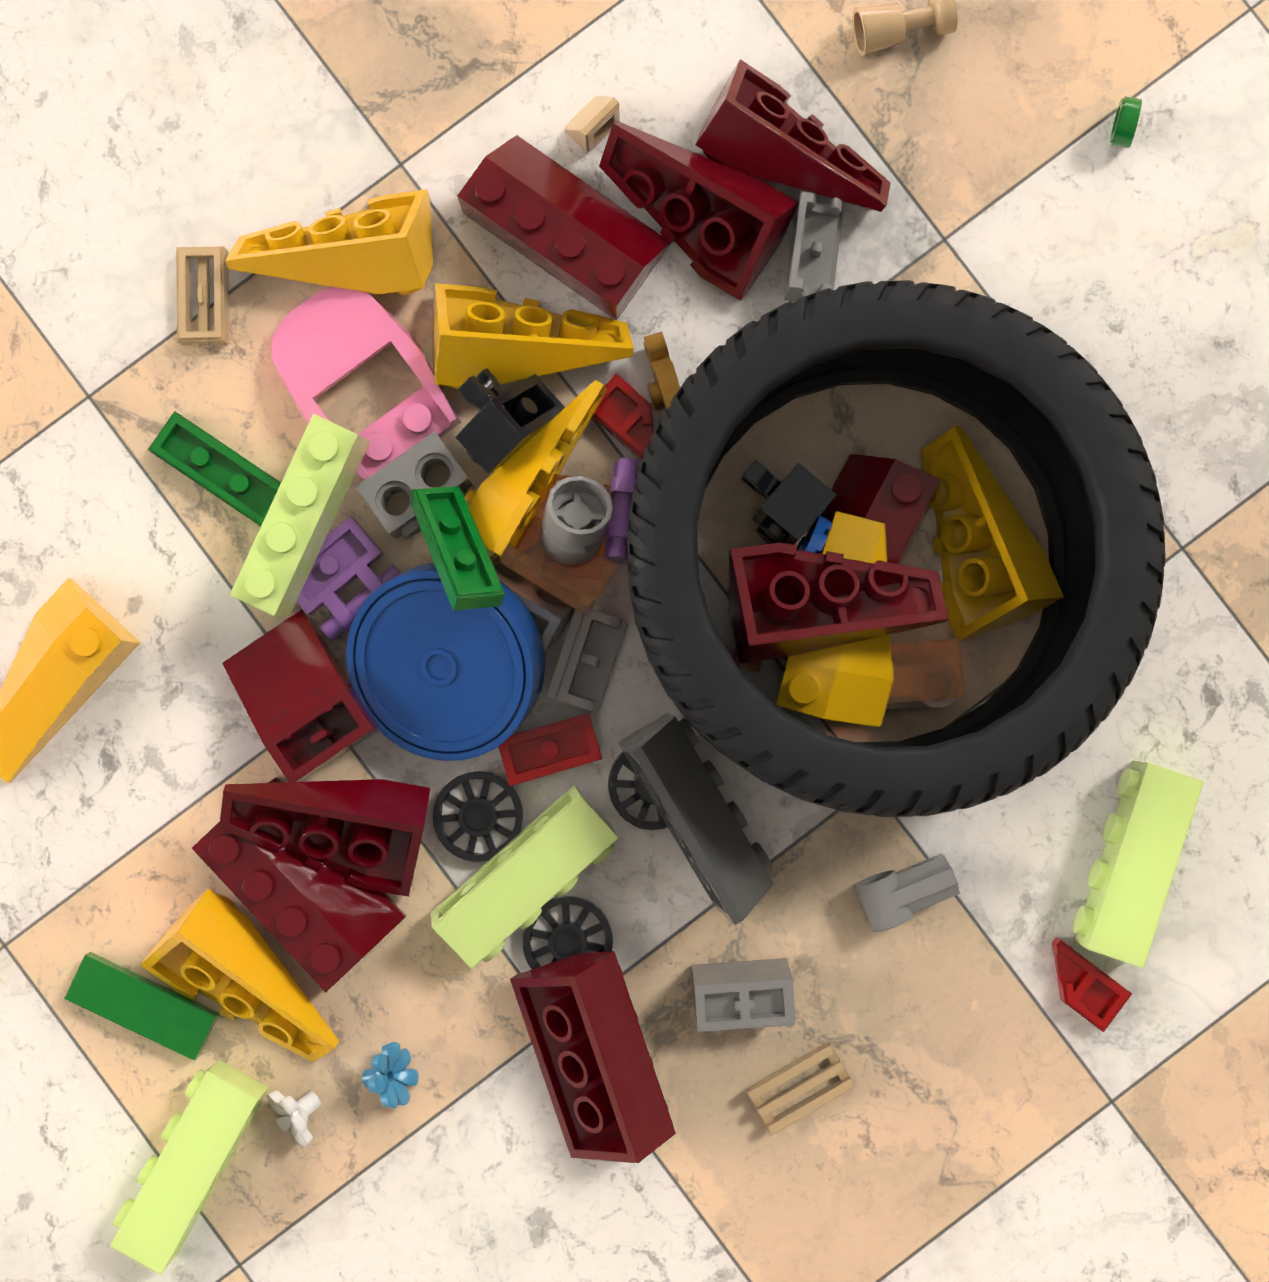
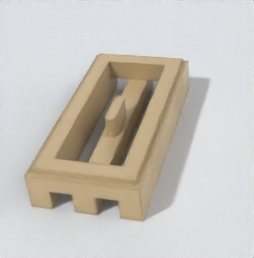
M224 246L176 247L177 342L181 345H191V343L210 345V342L229 344L228 266L225 262L228 257V250ZM191 258H197L198 331H191ZM209 258H214V331H210Z
M828 1041L747 1088L746 1091L772 1136L855 1088ZM828 1058L831 1065L766 1103L764 1102L763 1095ZM838 1075L839 1079L777 1116H772L771 1113Z

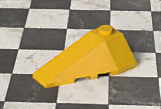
M428 190L388 194L368 199L369 209L345 216L342 215L340 208L325 212L326 217L318 219L310 226L303 228L299 222L292 221L240 236L225 262L230 270L373 294L396 292L399 295H408L424 288L434 264L431 207Z
M209 888L187 907L140 964L175 991L193 1001L199 993L221 1004L220 1015L232 1021L236 1017L254 1021L259 1024L258 1029L263 1037L313 1063L334 1050L339 1043V1039L249 918L237 910L235 904L229 898L216 894Z

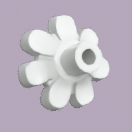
M277 1090L266 1095L272 1109L281 1115L276 1119L279 1128L284 1133L291 1129V1134L295 1141L305 1148L313 1139V1136L307 1129L308 1116L322 1106L318 1096L311 1090L297 1101L290 1095L284 1097Z

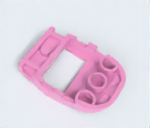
M328 287L317 292L288 313L278 325L271 344L273 362L299 414L308 424L313 414L330 421L314 399L390 344L395 346L423 385L421 389L358 434L370 441L356 472L364 481L434 431H436L439 437H442L460 424L461 420L457 413L452 410L443 392V386L435 385L434 370L412 333L370 293Z

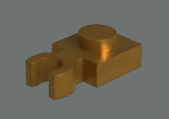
M661 331L645 336V342L643 343L655 381L647 384L655 412L662 409L665 411V409L670 407L671 400L680 389L674 365L670 360L665 338Z

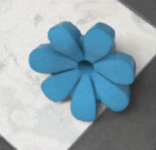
M391 1042L382 1046V1053L375 1055L372 1059V1068L365 1069L362 1074V1082L366 1088H369L370 1093L380 1094L381 1104L386 1108L393 1109L398 1105L404 1106L409 1102L410 1094L406 1086H416L419 1079L416 1069H406L411 1061L410 1052L406 1048L400 1050V1045L397 1042Z

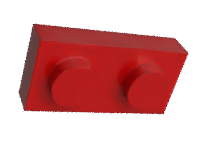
M590 713L511 735L498 746L509 786L603 759Z

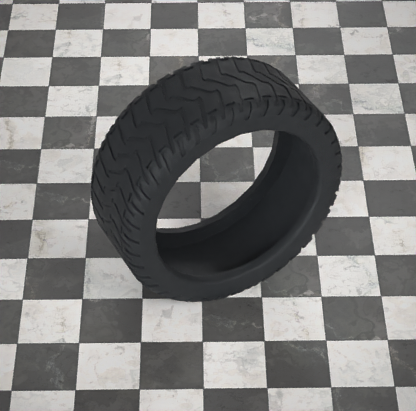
M911 280L880 281L876 284H873L872 281L839 286L836 290L828 288L799 298L795 303L790 301L762 315L759 321L749 322L728 338L725 345L716 347L696 368V373L689 375L671 400V406L665 409L652 434L651 442L644 451L637 481L633 488L627 530L628 581L635 623L648 660L669 698L674 702L689 724L718 752L753 776L798 799L837 811L878 817L930 816L955 811L956 809L971 808L993 800L997 796L1007 795L1028 784L1036 777L1050 771L1068 757L1070 752L1077 750L1099 727L1100 723L1109 716L1124 694L1125 688L1130 685L1144 656V651L1150 643L1157 611L1160 608L1164 567L1166 564L1164 516L1156 484V476L1143 446L1141 436L1124 409L1122 402L1105 380L1097 374L1098 371L1073 347L1067 345V342L1062 337L1041 323L1033 322L1031 316L1004 303H996L995 299L964 289L956 291L955 287L926 282L915 284ZM889 384L934 395L972 415L1010 450L1034 488L1048 533L1049 564L1064 598L1043 609L1039 628L1017 669L985 703L944 728L901 741L853 742L828 736L783 712L741 673L713 627L699 580L697 523L705 490L720 462L756 422L796 398L840 385Z

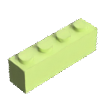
M312 415L230 596L272 616L290 617L369 446V440L320 416Z
M1132 761L1131 767L1123 771L1117 788V793L1121 798L1116 813H1112L1108 817L1103 829L1102 837L1106 844L1101 859H1097L1093 863L1088 875V886L1091 890L1086 906L1082 905L1074 918L1073 932L1076 934L1075 943L1093 952L1144 968L1204 781L1140 761Z
M573 785L431 912L432 929L471 969L482 960L488 962L501 952L506 944L505 939L517 928L521 930L526 929L537 920L542 912L541 907L554 895L561 897L570 891L578 881L577 875L590 863L596 865L607 858L614 849L613 843L619 837L605 817Z
M221 1060L217 1061L207 1071L200 1069L196 1073L185 1092V1096L191 1100L184 1113L176 1112L161 1135V1139L167 1142L159 1157L152 1155L137 1178L136 1182L143 1185L135 1200L128 1198L113 1221L112 1225L119 1230L110 1244L111 1248L160 1275L163 1274L176 1258L270 1087Z

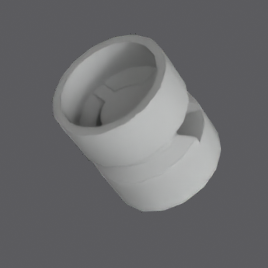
M573 476L557 482L550 490L539 532L541 547L548 557L560 564L576 566L591 561L600 551L613 509L611 497L604 486L594 479Z

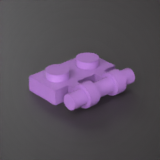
M619 458V462H614L610 488L613 509L605 532L603 555L605 563L623 564V560L627 559L628 556L627 530L632 492L637 481L639 462L636 459Z
M349 516L327 535L297 599V603L308 615L312 616L323 605L330 610L333 615L320 626L321 630L330 640H334L345 629L350 630L357 611L372 592L401 574L394 565L390 566L380 576L374 572L370 566L383 556L384 553L352 516ZM359 577L366 588L346 604L338 596V593L355 578Z

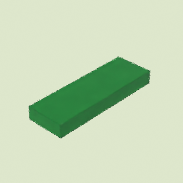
M176 411L173 412L148 448V451L259 526L262 525L281 484L280 481Z
M460 487L413 489L410 504L453 611L502 606L505 592Z
M92 952L84 955L64 999L194 1061L199 1058L219 1016L218 1012Z

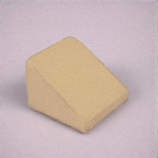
M594 97L564 127L565 132L586 153L588 151L591 152L610 133L613 123L620 122L619 101L614 97Z

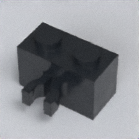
M486 368L477 377L474 375L469 377L458 389L464 398L478 407L480 411L455 438L466 449L468 456L490 474L502 466L565 407L536 374L504 392L495 376Z
M757 460L750 465L741 478L746 485L766 500L752 520L759 525L755 532L768 544L780 542L794 545L837 495L799 462L782 482Z

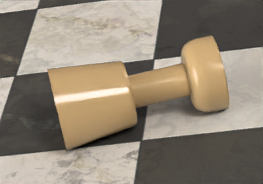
M928 0V6L904 12L898 3L856 7L853 10L852 23L857 49L861 56H866L903 42L906 31L931 26L932 30L938 35L955 33L958 24L955 0Z

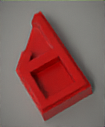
M616 373L605 385L608 390L592 418L642 461L644 451L651 442L653 434L652 404Z
M1056 937L1052 942L1060 1000L1104 1032L1132 993Z

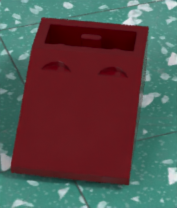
M303 609L222 663L262 743L288 782H304L379 731L374 721L353 693L349 677Z

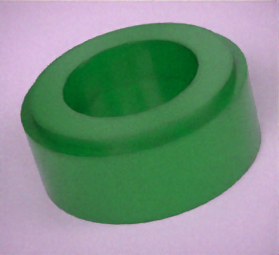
M1126 96L1121 98L1111 131L1110 143H1112V146L1130 148L1139 121L1142 99Z

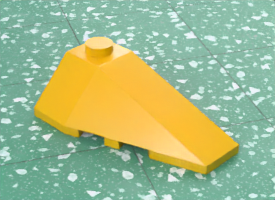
M435 283L432 352L435 385H447L451 388L459 389L469 377L473 375L477 377L486 368L495 376L499 384L527 379L534 374L542 376L629 358L633 355L634 347L627 322L574 309L567 310L560 315L541 308V301L525 298L523 305L497 299V290L478 286Z
M597 380L591 383L545 427L480 485L477 492L473 489L468 491L464 497L482 541L489 550L499 556L515 555L608 389L604 384Z
M953 426L921 450L923 470L925 473L940 479L937 495L931 506L935 510L938 537L932 538L934 554L940 553L944 581L940 582L948 620L957 641H964L1026 619L1064 598L1045 552L962 427Z
M836 511L822 554L825 555L827 551L844 554L843 558L873 564L878 560L887 562L885 523ZM890 635L788 657L776 705L822 719L881 727L894 682Z
M68 578L36 612L0 690V777L6 783H11L141 643L73 579Z

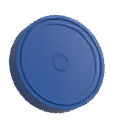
M434 562L410 568L381 585L370 594L357 611L349 630L346 647L349 681L353 693L374 721L378 730L396 745L413 754L429 759L442 761L471 759L486 754L505 742L532 712L544 682L545 654L543 642L528 608L502 581L500 583L505 592L502 606L453 611Z

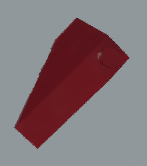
M740 59L703 123L695 145L702 149L705 156L754 177L829 198H839L843 202L882 212L887 205L891 182L850 146L838 144L836 147L832 144L822 129L824 124L813 114L807 119L799 115L787 104L791 95L785 89Z
M619 121L612 125L599 164L602 171L636 208H644L663 228L659 233L670 244L675 241L693 261L690 266L701 278L739 301L746 296L780 246L799 203L758 178Z
M850 454L831 489L837 495L827 506L825 518L833 522L835 513L838 511L885 523L887 562L901 564L936 498L940 479L897 459ZM824 544V546H823L822 551H821L819 554H822V553H823L825 544Z
M780 542L731 548L729 550L730 618L739 664L790 657L944 623L948 620V614L938 572L879 560L873 564L843 558L844 554L827 551L825 555L797 550V545Z
M386 779L225 784L219 828L273 851L286 848L306 857L305 865L320 870L325 865L346 874V882L359 888L409 897L424 831L431 788Z

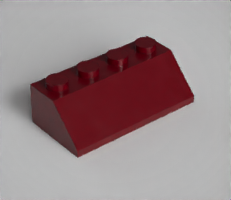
M518 135L485 156L457 195L464 215L615 320L619 319L671 245L662 235Z
M275 777L268 783H279L281 781ZM219 822L192 847V850L325 992L334 986L406 917L404 912L385 892L354 886L346 882L347 875L325 865L320 870L305 865L306 857L286 848L276 851L270 850L219 828Z
M615 951L579 953L510 978L571 1158L639 1163L676 1134L668 1105L664 1099L653 1061L649 1055L638 1022V1016L634 1010Z

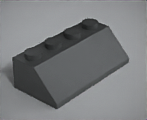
M666 713L621 740L618 744L713 905L736 925L746 918L773 886L774 883L766 871L772 867V864L758 842L751 845L742 830L748 826V823L734 801L727 804L721 795L718 787L722 786L724 782L713 763L709 759L702 762L693 746L699 743V739L689 722L685 718L678 721L676 716Z

